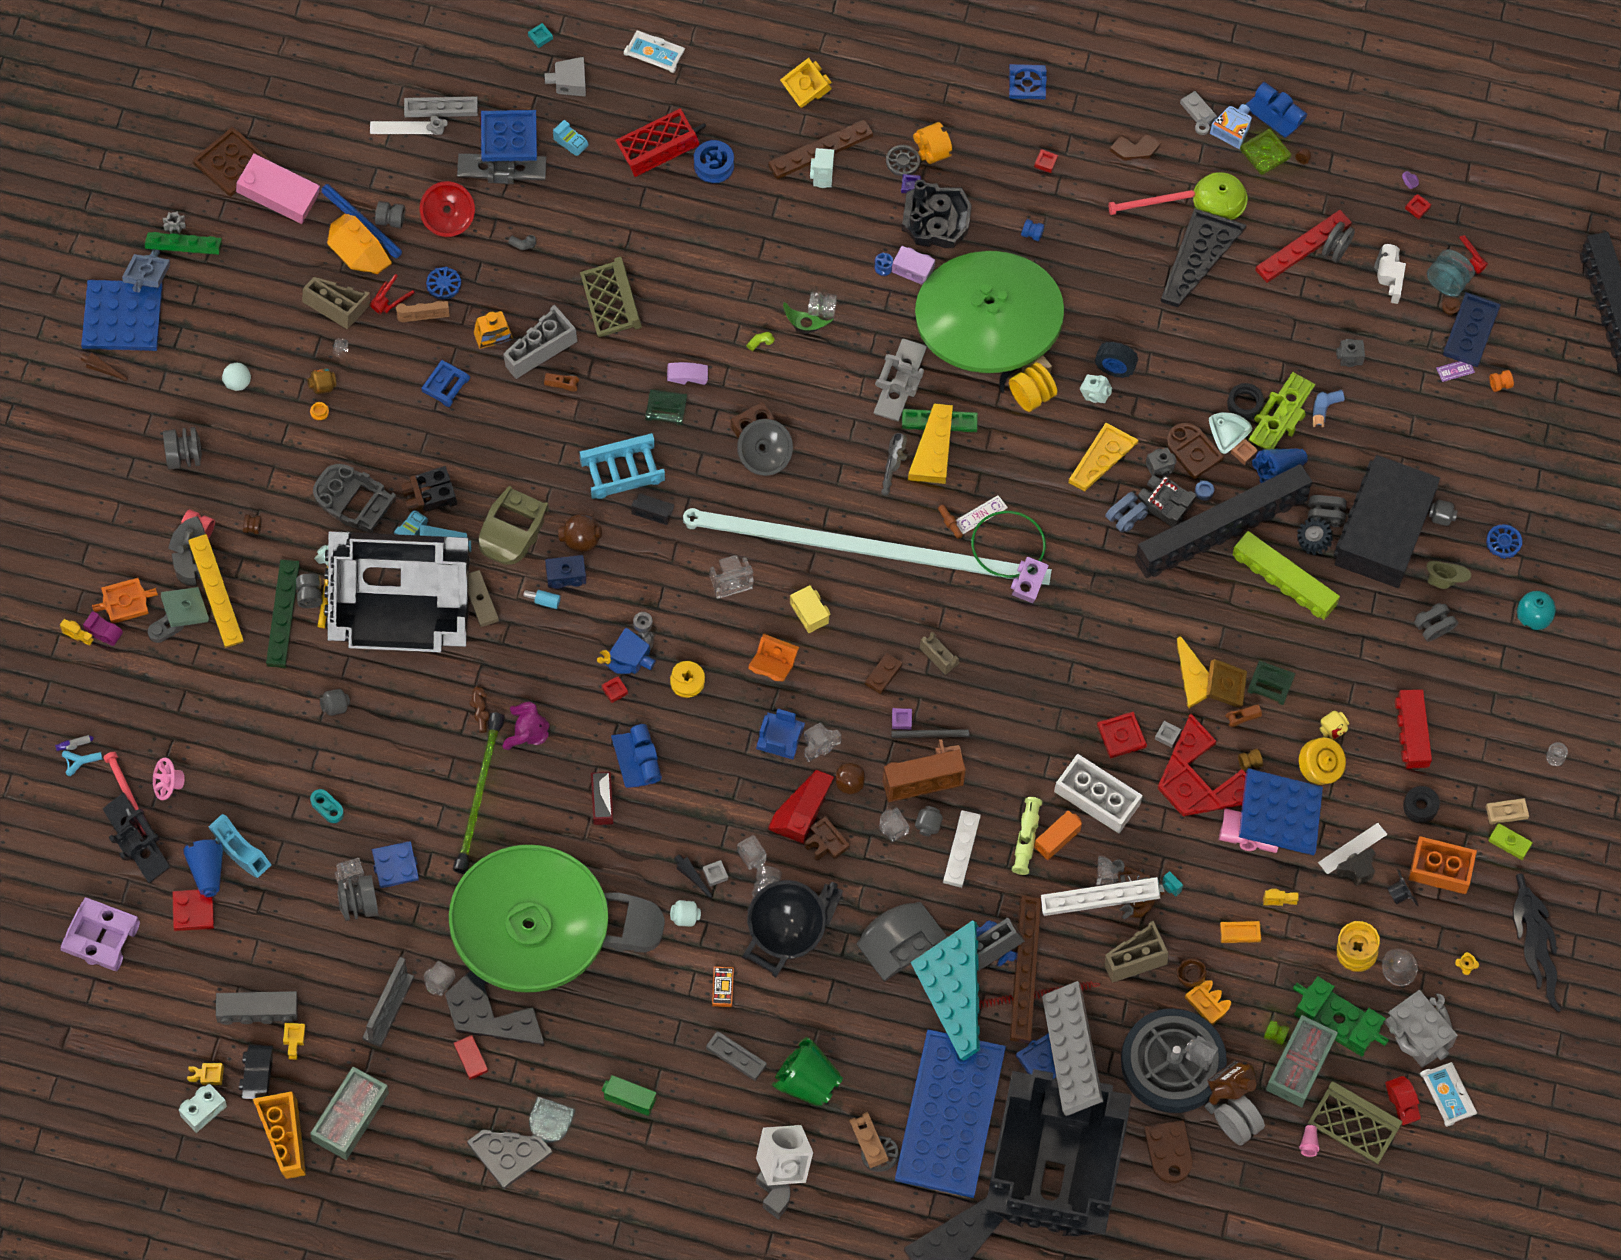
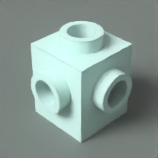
M1087 374L1080 387V391L1085 400L1093 403H1105L1108 396L1111 395L1112 387L1106 377Z

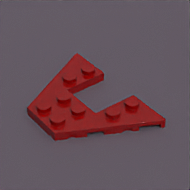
M1192 714L1188 717L1157 789L1182 816L1242 806L1246 777L1243 769L1212 791L1189 766L1190 763L1216 744V740Z

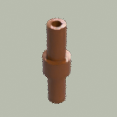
M945 505L939 506L938 510L945 519L944 523L947 528L952 530L957 539L961 538L963 534L957 526L954 516L950 515Z

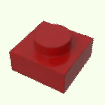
M1041 149L1034 167L1051 173L1057 162L1058 155Z
M1417 194L1405 206V209L1417 219H1420L1431 208L1432 204Z
M619 676L602 684V689L611 703L628 695V690Z

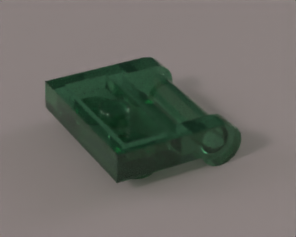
M650 389L645 420L651 421L653 419L683 425L687 394ZM653 410L678 413V415L653 412Z
M1259 660L1247 692L1259 694L1278 701L1280 705H1284L1295 673ZM1257 682L1282 690V693L1278 694L1256 684Z

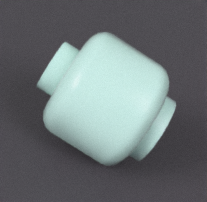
M679 900L675 905H672L670 911L671 920L677 926L692 927L697 920H700L701 910L697 908L694 901Z

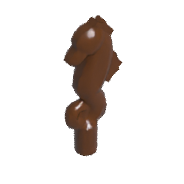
M474 687L469 705L474 709L477 708L474 717L479 722V733H486V721L489 719V712L484 711L486 706L481 697L486 698L487 694L483 688Z

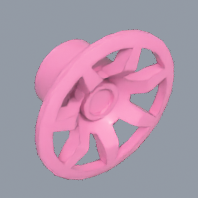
M162 758L157 762L154 769L153 789L159 800H167L171 796L173 789H182L185 777L183 771L174 769V765L169 758ZM158 768L162 772V774L157 773ZM156 778L160 779L161 782L156 784Z

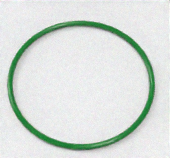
M998 511L983 518L975 527L971 539L972 551L977 562L988 572L1006 578L1019 577V574L1005 575L994 572L979 560L974 548V538L979 526L988 518L998 514L1010 513L1025 517L1038 528L1042 536L1043 551L1039 559L1040 562L1046 550L1045 536L1040 526L1029 516L1016 511ZM1032 567L1031 569H1029L1028 573L1033 571L1035 568Z

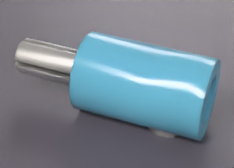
M525 590L523 594L524 597L535 599V604L554 609L558 608L561 599L560 595L538 590L537 593Z

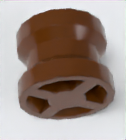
M246 514L243 522V533L253 532L259 535L262 517H251Z

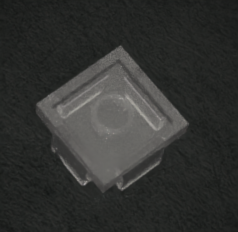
M737 555L719 560L723 572L719 575H716L714 567H710L709 575L714 586L716 599L753 589V569L751 565L749 566L746 557L742 558V567Z

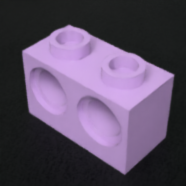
M1027 557L1025 561L1021 560L1017 570L1020 572L1018 579L1014 578L1011 589H1013L1012 595L1033 603L1037 597L1048 565L1030 557ZM1027 567H1034L1036 574H1029ZM1027 584L1030 591H1022L1020 585Z

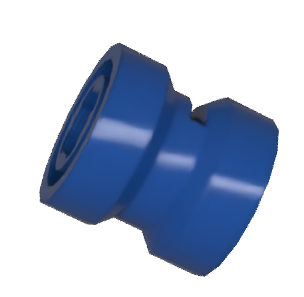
M1026 219L1021 236L1026 238L1032 237L1033 240L1039 242L1045 225L1041 223L1034 224L1032 220Z

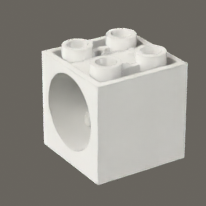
M801 1125L766 1127L762 1130L756 1159L767 1185L806 1183L813 1151Z

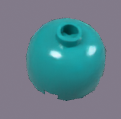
M1531 591L1525 594L1517 607V616L1524 626L1532 627L1531 629L1533 630L1548 627L1556 613L1554 600L1551 596L1541 591Z

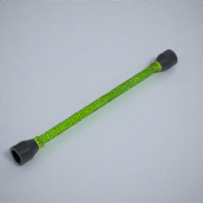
M496 712L490 713L489 737L463 846L453 865V871L458 874H465L469 870V849L495 740L505 720L504 715Z

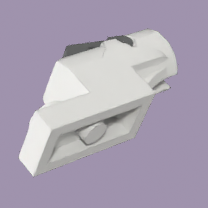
M1384 244L1379 251L1373 269L1377 272L1379 283L1390 286L1389 295H1392L1391 303L1398 304L1406 263L1400 262V249L1397 246Z

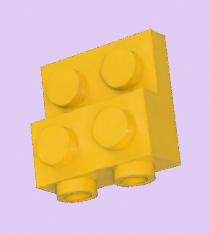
M809 58L780 79L800 108H803L814 98L820 99L832 89L829 85L832 83L826 74L822 76L819 72L822 68L816 61L812 62Z

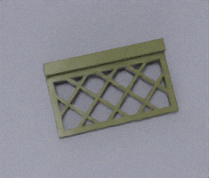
M622 257L614 258L615 262L580 272L598 338L632 327L635 330L642 328ZM614 269L611 279L604 276L606 270ZM595 275L597 278L591 284L586 281L587 276ZM600 279L608 281L604 289L597 286ZM612 284L619 287L615 294L608 291ZM594 289L602 292L597 300L591 297ZM605 294L613 297L609 305L601 302ZM616 299L623 302L620 310L612 307ZM598 305L606 308L602 316L595 313ZM609 310L617 313L613 321L606 318ZM621 315L628 319V323L625 324L616 322ZM603 321L610 323L608 329L600 331L599 326Z
M1332 1081L1309 1120L1308 1125L1317 1127V1130L1378 1165L1401 1127L1402 1121ZM1329 1096L1337 1100V1108L1327 1110L1325 1102ZM1352 1108L1355 1111L1356 1117L1345 1120L1342 1109ZM1340 1110L1342 1121L1331 1123L1328 1113ZM1326 1113L1327 1125L1320 1126L1314 1122L1317 1115ZM1369 1118L1372 1120L1373 1128L1362 1130L1360 1119ZM1357 1120L1360 1131L1348 1133L1346 1123ZM1343 1124L1346 1134L1341 1136L1334 1134L1332 1126ZM1386 1128L1392 1133L1388 1139L1380 1140L1377 1130ZM1375 1130L1377 1141L1366 1144L1363 1133ZM1361 1134L1364 1145L1354 1146L1351 1143L1350 1136ZM1378 1144L1380 1154L1375 1158L1369 1154L1367 1147Z

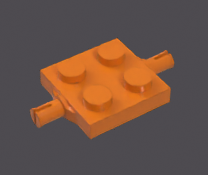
M139 578L102 587L103 603L92 605L94 612L106 610L111 623L114 624L149 614L146 605L147 598L158 595L156 588L144 591L140 585Z

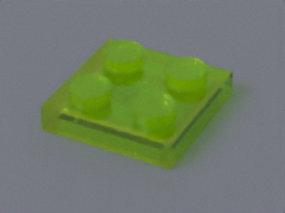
M1271 129L1264 131L1240 146V150L1261 175L1291 158V153Z

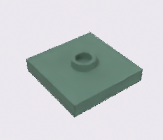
M198 587L161 592V599L171 627L208 622L209 617Z

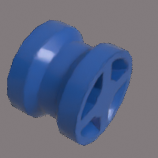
M888 253L878 254L875 258V272L881 276L889 275L892 272L893 257Z

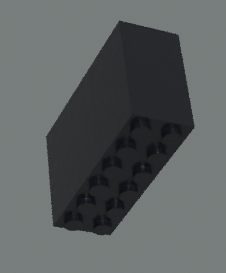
M1379 455L1375 456L1374 461L1370 460L1366 474L1362 479L1361 487L1357 492L1353 507L1348 515V520L1344 525L1341 538H1339L1333 556L1336 558L1335 566L1399 589L1434 499L1440 477Z

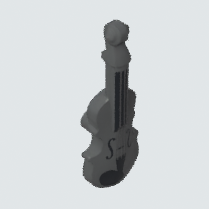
M901 433L894 434L889 443V456L885 466L886 472L883 481L884 489L881 491L883 496H887L890 493L893 472L900 467L901 460L905 461L907 459V454L902 452L905 449L907 437Z

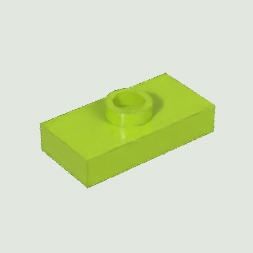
M1498 823L1488 840L1520 860L1524 859L1533 843Z

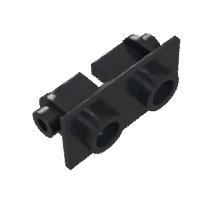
M834 882L825 884L819 897L825 909L827 925H830L843 890L838 889V884Z

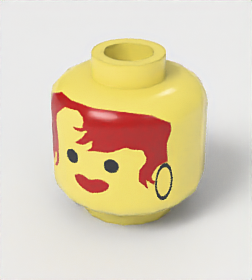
M1332 711L1320 721L1322 727L1319 729L1325 738L1329 736L1335 740L1348 731L1349 722L1342 712Z

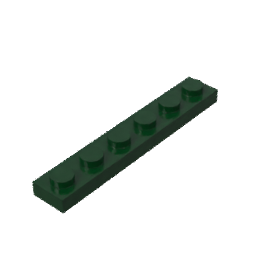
M280 560L266 660L267 667L286 668L297 590L296 578L299 575L300 561Z

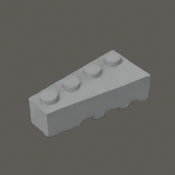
M554 304L546 316L543 315L533 328L531 327L526 331L527 334L522 339L519 338L503 354L505 367L515 379L519 378L576 343V328Z

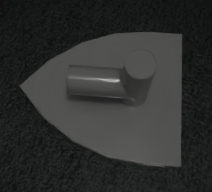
M198 516L187 519L178 526L173 533L168 549L178 553L191 551L188 540L205 535L203 525Z

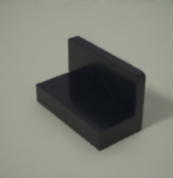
M639 494L637 500H633L631 505L632 515L664 525H668L674 510V504L643 494Z

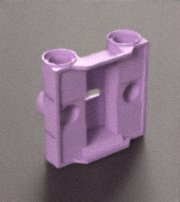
M85 897L66 932L61 945V951L84 959L88 964H97L113 971H118L123 960L121 949L128 935L135 936L140 921L137 916ZM107 916H113V919L110 921L104 920ZM102 929H105L106 932L101 943L96 942ZM92 950L97 951V952H96L94 955H92V956L87 955L88 952H90V951H92Z

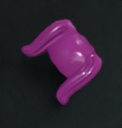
M529 701L510 707L511 714L519 717L515 724V736L509 737L503 742V749L510 750L513 746L525 742L527 744L540 745L547 740L549 735L547 731L550 724L545 717L538 713L537 706Z

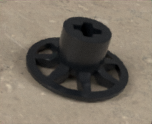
M1397 869L1400 880L1387 887L1396 905L1409 898L1418 907V902L1410 890L1407 881L1401 871Z

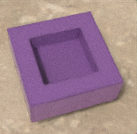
M893 708L892 729L911 730L912 709Z

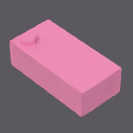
M253 154L237 181L236 192L303 224L319 196L320 186Z

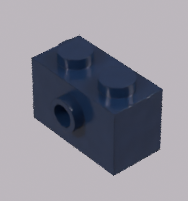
M583 555L545 559L548 588L560 589L563 586L578 587L586 584Z

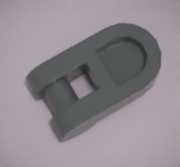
M166 614L163 618L149 626L148 636L152 642L160 643L180 632L184 626L167 629L166 625L169 624V620Z

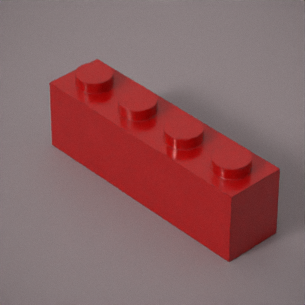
M1423 689L1400 690L1398 697L1395 698V708L1399 709L1397 725L1401 727L1402 732L1399 734L1400 744H1403L1404 748L1401 753L1402 762H1405L1406 769L1429 768L1432 757Z

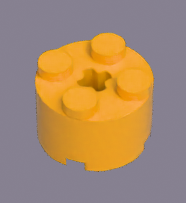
M940 122L921 128L913 134L914 141L920 149L918 151L920 159L922 161L926 160L929 164L952 156L949 153L952 151L947 131H942L941 127L944 126Z

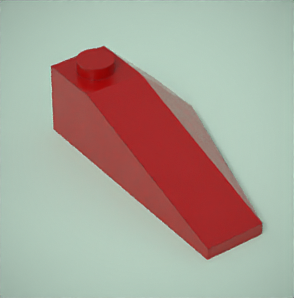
M815 770L775 812L768 830L804 844L810 832V827L813 825L834 780V776Z

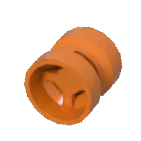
M1510 370L1502 371L1501 374H1490L1489 376L1490 385L1494 392L1501 391L1502 388H1513L1514 386Z

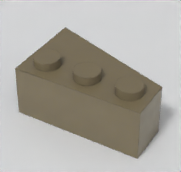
M313 277L303 288L302 302L348 329L369 307L370 292L354 291L352 287H340L334 282Z
M1154 921L1150 922L1142 931L1136 932L1134 937L1127 942L1124 941L1105 955V968L1112 983L1168 964V951Z

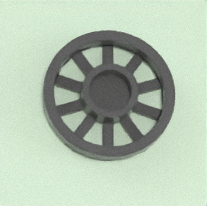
M897 145L887 153L886 165L888 170L894 173V175H911L919 168L920 156L911 146ZM899 150L900 153L896 154L894 151ZM910 152L915 154L914 156H909ZM892 154L894 157H896V159L889 158V157H890V155ZM917 158V162L910 161Z
M878 1136L880 1141H886L883 1148L887 1157H893V1160L891 1162L887 1161V1165L881 1167L880 1164L878 1167L870 1168L863 1151H861V1158L868 1169L875 1172H883L896 1164L899 1150L896 1143L890 1137ZM889 1143L893 1145L891 1147L886 1148ZM895 1149V1154L888 1153V1151Z

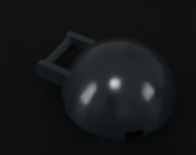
M791 880L770 883L762 888L752 899L748 909L747 923L753 939L742 958L753 961L773 973L772 976L777 978L787 959L804 956L814 949L820 942L826 925L825 909L818 895L807 885ZM756 944L766 953L781 958L777 967L752 952Z

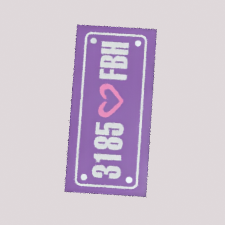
M1461 361L1436 368L1442 382L1475 373L1472 365Z

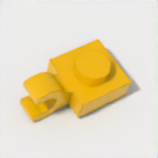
M285 1023L283 1044L289 1045V1060H297L298 1045H304L305 1024Z

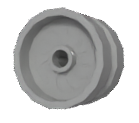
M1244 1095L1239 1099H1229L1228 1105L1222 1104L1214 1111L1215 1118L1222 1130L1238 1145H1244L1250 1140L1251 1134L1256 1135L1265 1127L1261 1114Z

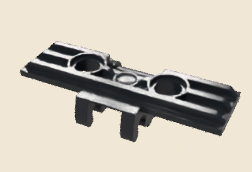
M124 792L103 808L104 813L118 833L115 836L110 835V841L117 843L123 851L119 854L122 860L129 861L131 858L134 859L148 883H151L171 868L156 844L160 836L153 831L144 816L143 809L135 810ZM138 823H140L148 836L146 840L137 828ZM146 848H149L151 854L148 858L144 859L142 853Z

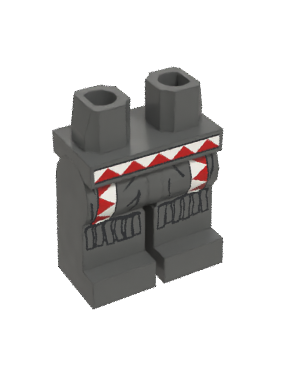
M1153 475L1147 484L1154 489L1151 493L1143 488L1138 494V499L1148 507L1147 511H1150L1169 526L1174 527L1179 524L1194 504L1197 494L1192 491L1187 492L1175 482L1170 481L1166 476L1161 479Z

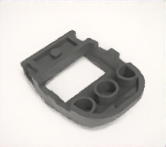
M334 464L326 468L313 487L314 497L322 509L346 526L368 533H373L374 528L392 503L396 501V495L394 493L390 495L384 490V485L370 478L369 474L364 471L363 473L355 471L353 467L345 464ZM361 486L373 492L374 495L356 519H350L342 514Z
M604 893L607 908L609 901L614 900L628 902L629 905L623 936L606 935L602 947L614 948L615 951L619 952L624 950L649 952L655 949L662 940L665 925L664 916L660 908L653 902L623 893Z

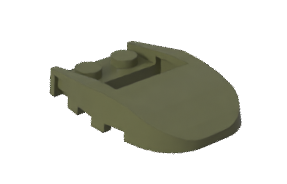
M508 486L491 506L482 526L478 540L481 553L496 562L506 565L515 564L522 560L528 553L529 547L535 544L538 539V533L544 523L545 511L548 512L549 510L548 503L538 501ZM500 506L533 520L529 530L526 532L495 518Z

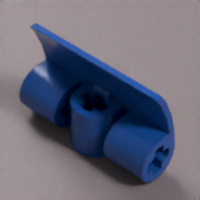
M1263 82L1258 87L1255 97L1245 104L1250 108L1252 114L1284 138L1293 133L1307 117V113L1293 104V100L1285 92L1279 94L1277 90L1266 82Z
M636 725L631 728V733L611 735L626 788L649 785L662 779L657 762V754L647 725Z

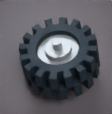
M1310 518L1311 522L1305 520V525L1301 523L1300 529L1298 528L1297 530L1300 547L1303 551L1306 550L1308 554L1312 552L1313 555H1316L1317 551H1319V554H1322L1323 549L1326 552L1328 550L1327 546L1331 547V541L1333 542L1329 524H1326L1325 520L1321 522L1320 518H1317V521H1314V518Z

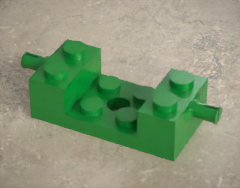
M1319 976L1308 988H1305L1298 982L1293 987V990L1303 995L1294 1015L1298 1018L1303 1015L1338 1032L1335 1041L1359 1056H1364L1374 1040L1384 1046L1388 1043L1389 1039L1379 1033L1385 1022V1017L1370 1008L1364 1012L1333 993L1335 986ZM1340 1015L1344 1018V1022L1338 1024L1334 1021L1333 1017Z

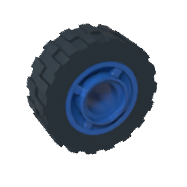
M1116 342L1102 343L1095 358V364L1102 372L1121 378L1133 375L1138 362L1137 353L1132 348Z

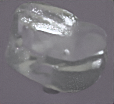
M336 339L332 354L338 358H344L346 352L349 351L347 348L348 340Z

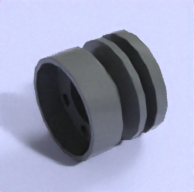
M190 427L191 436H187L186 428L182 430V437H178L176 429L163 431L168 470L180 469L181 460L183 459L186 460L187 466L191 467V458H194L195 466H201L202 449L196 427Z
M372 875L359 877L358 886L354 887L352 880L348 879L349 888L344 889L343 880L338 881V901L345 921H350V911H354L355 919H358V910L361 909L365 917L379 915Z

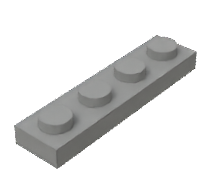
M477 97L404 98L405 117L478 116Z

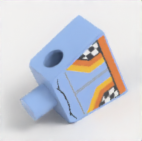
M1241 104L1238 109L1229 106L1212 123L1210 134L1240 149L1252 117L1248 115L1250 108L1244 104Z

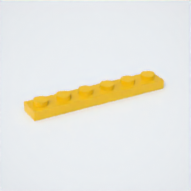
M207 534L189 539L188 543L224 647L227 648L242 643L244 640Z

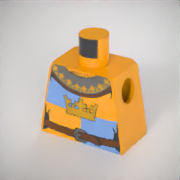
M502 311L496 313L489 312L487 315L477 318L474 336L479 349L513 340Z

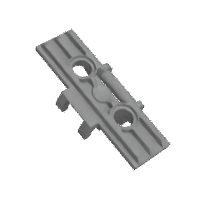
M902 338L896 356L889 354L885 356L886 362L879 379L875 382V385L882 389L874 410L875 415L899 422L908 396H915L923 376L924 369H919L927 346ZM894 366L898 370L895 379L892 382L886 381L891 367ZM896 392L900 397L898 399H891L889 394Z

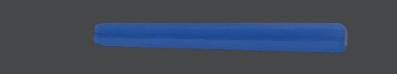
M329 184L322 187V193L344 213L356 216L390 255L396 259L402 255V250Z

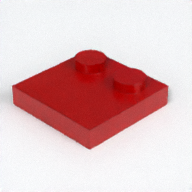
M199 890L173 891L174 931L213 929V896L205 897L200 894Z

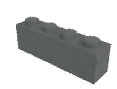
M297 991L216 993L217 1023L223 1025H230L233 1022H241L242 1024H252L253 1022L271 1024L273 1021H281L282 1023L298 1021Z

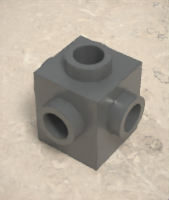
M1346 339L1340 342L1339 348H1336V357L1340 359V366L1354 367L1356 365H1363L1365 358L1363 340Z
M1168 448L1156 449L1152 453L1147 454L1146 465L1151 476L1164 477L1174 472L1176 458L1173 453H1170Z

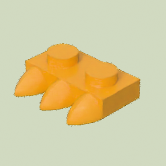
M1207 980L1185 995V999L1205 1020L1214 1025L1226 1015L1231 1001L1224 1000L1218 1003L1222 991L1215 990L1209 993L1213 981Z

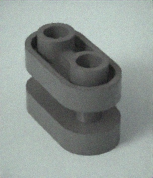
M1310 496L1308 506L1311 509L1308 511L1307 519L1311 522L1310 518H1314V521L1320 518L1321 522L1325 520L1326 524L1332 527H1340L1345 524L1346 514L1343 511L1346 510L1347 501L1344 498L1334 496Z
M1438 603L1430 611L1419 613L1415 617L1414 624L1419 630L1426 629L1422 635L1427 642H1430L1453 630L1459 622L1455 616H1447L1450 613V609L1446 604Z

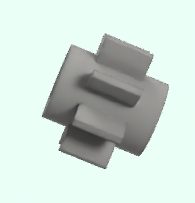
M178 211L168 212L167 218H163L164 230H169L170 234H181L182 228H186L184 215L180 216Z

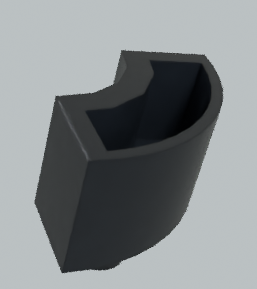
M249 1045L247 1052H243L242 1063L245 1064L244 1078L240 1079L239 1091H243L242 1098L244 1099L268 1096L273 1065V1046Z

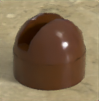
M1305 148L1300 149L1295 155L1297 162L1303 165L1307 164L1311 159V152Z

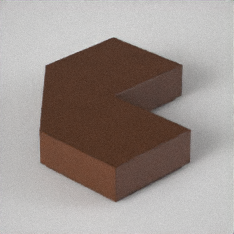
M1145 134L1136 145L1120 136L1110 147V152L1124 161L1135 158L1150 159L1161 143L1148 134Z

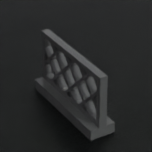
M402 957L399 958L362 1037L363 1041L380 1048L414 980V976L407 973L406 959Z

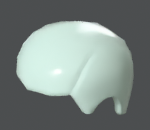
M242 363L229 364L223 371L222 381L228 389L234 391L243 390L250 383L251 374L249 369Z

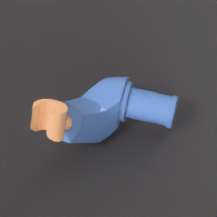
M1342 390L1328 394L1321 392L1317 395L1313 407V427L1316 424L1324 427L1329 405L1345 400Z

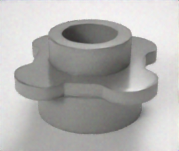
M432 116L431 122L427 124L426 128L435 135H441L448 122L445 119L441 120L437 116Z

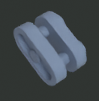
M1133 492L1128 493L1119 500L1105 515L1110 522L1118 521L1116 528L1120 532L1130 531L1135 522L1143 520L1148 515V507L1143 502L1137 505L1135 502L1138 497ZM1130 508L1131 510L1123 516L1122 514Z

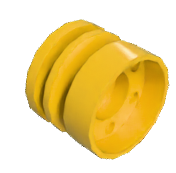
M1034 363L1031 367L1026 368L1024 373L1020 372L1009 379V388L1013 397L1027 412H1031L1039 407L1042 401L1047 402L1050 398L1057 395V387L1052 376L1040 363Z
M1363 921L1351 922L1341 929L1338 936L1337 957L1346 969L1353 972H1362L1370 969L1375 964L1380 945V937L1377 930L1371 924Z

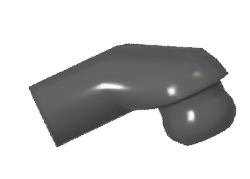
M512 235L508 244L520 250H527L536 245V237L529 235L526 239L520 240Z

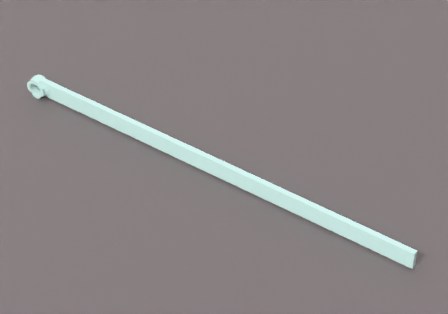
M695 508L686 510L683 515V523L689 529L703 527L997 576L985 570L973 556L703 512ZM695 516L697 519L691 522L688 517ZM979 558L987 568L994 572L1005 575L1020 574L1017 571L1019 564ZM1036 569L1031 571L1029 574H1036ZM1047 569L1042 584L1049 585L1052 569Z

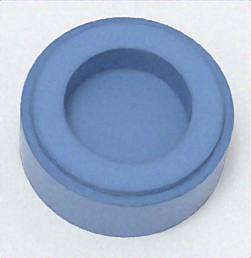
M1200 481L1195 487L1196 497L1204 501L1212 498L1214 486L1208 481Z

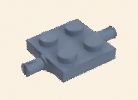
M152 249L150 255H133L122 278L124 283L134 284V292H140L143 285L159 288L170 267L169 259L158 257L159 250Z

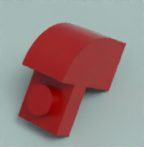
M1404 1076L1385 1082L1389 1100L1395 1104L1398 1118L1402 1121V1126L1420 1120L1421 1117L1417 1105L1419 1100L1411 1082Z

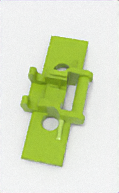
M1292 372L1279 394L1271 392L1269 400L1261 412L1255 416L1254 420L1259 424L1250 436L1249 441L1263 449H1274L1286 430L1289 432L1288 435L1292 437L1295 433V425L1305 417V410L1301 409V407L1315 387V384ZM1292 394L1296 397V400L1293 402L1288 401L1286 396ZM1274 404H1279L1280 406L1277 408L1274 415L1269 416L1268 413L1270 412Z

